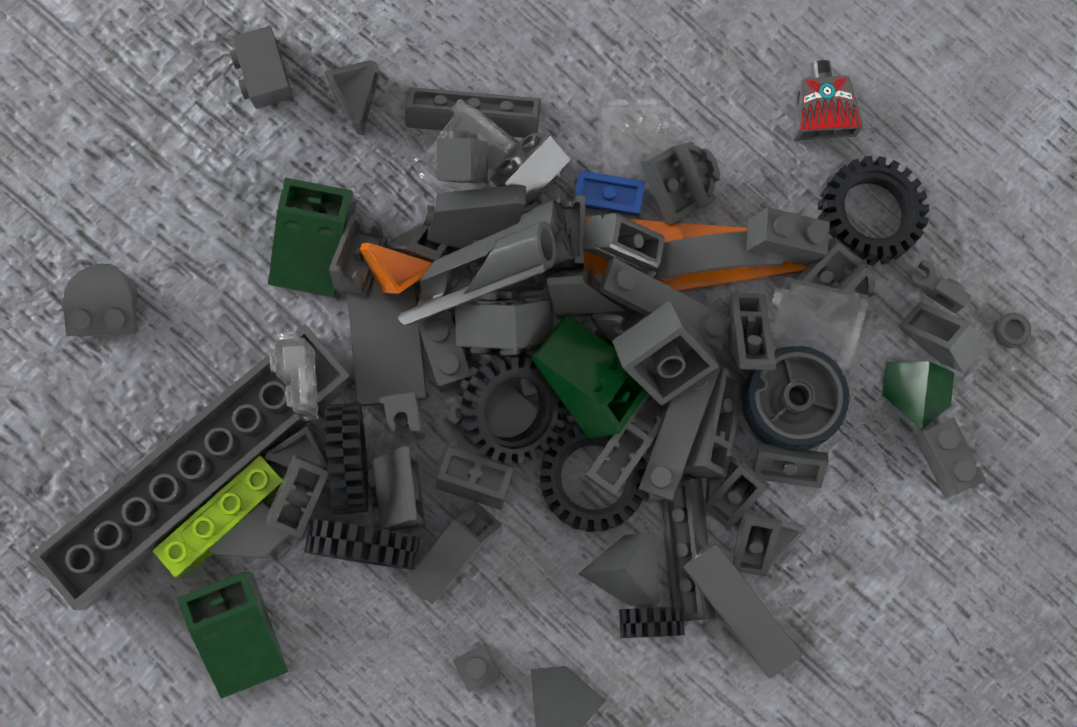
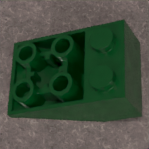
M284 178L276 214L268 285L335 298L337 290L334 289L329 268L349 216L355 212L357 201L352 190Z
M569 314L561 319L532 357V360L588 439L620 433L648 393L623 369L616 349Z
M245 571L177 598L188 631L221 699L289 672L252 572Z

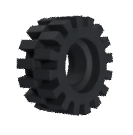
M683 606L619 609L620 638L685 635Z

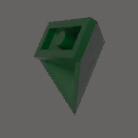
M930 361L886 362L881 396L888 399L922 430L951 406L955 372Z

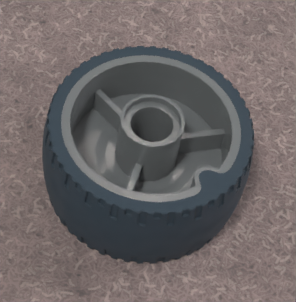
M789 346L774 351L776 360L775 370L752 369L746 378L742 394V409L745 420L752 432L768 445H774L787 450L815 448L830 439L838 431L846 417L850 397L846 377L833 359L817 349L805 346ZM790 390L801 391L805 398L802 406H796L790 401Z

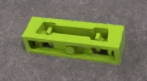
M260 455L152 552L175 578L185 579L212 555L209 549L262 502L269 504L275 499L284 477L270 461Z

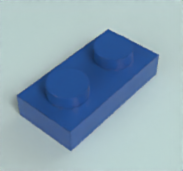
M579 170L574 197L576 195L586 196L585 208L639 217L645 181Z

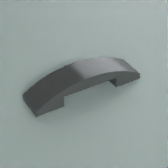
M747 231L664 242L659 267L649 270L656 272L653 278L660 281L682 278L686 274L749 267V270L783 266L784 263L780 259L746 252Z

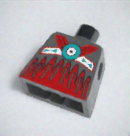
M819 60L811 63L812 78L802 79L796 92L794 141L856 137L863 127V120L850 77L846 75L832 76L831 62L829 60Z

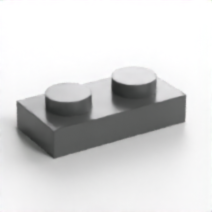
M758 443L752 470L765 481L821 488L829 462L828 453L810 450H787L774 445Z

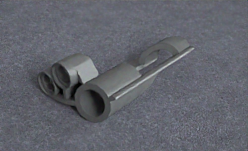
M553 199L526 210L521 215L520 223L435 260L419 281L421 293L417 306L400 313L398 320L404 326L413 324L541 274L557 264L573 259V247L564 230L567 227L566 218L558 201ZM487 258L468 287L448 294L452 277L451 272Z

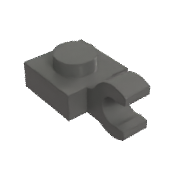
M922 260L917 267L925 271L926 279H920L918 276L912 275L908 280L909 283L916 288H921L928 292L926 296L954 314L964 308L971 297L970 294L964 291V286L950 278L946 280L941 277L939 279L934 265L929 261Z

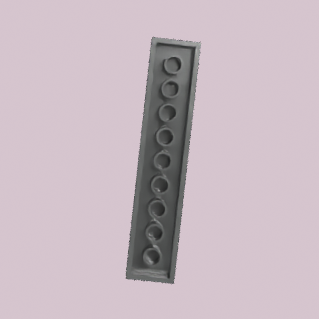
M304 324L29 556L73 610L89 609L153 554L152 551L256 458L260 455L265 458L269 450L295 434L354 384L355 381L308 326Z

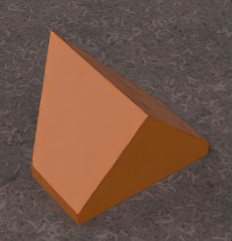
M362 243L360 251L382 293H401L421 279L432 265L431 262L372 243Z

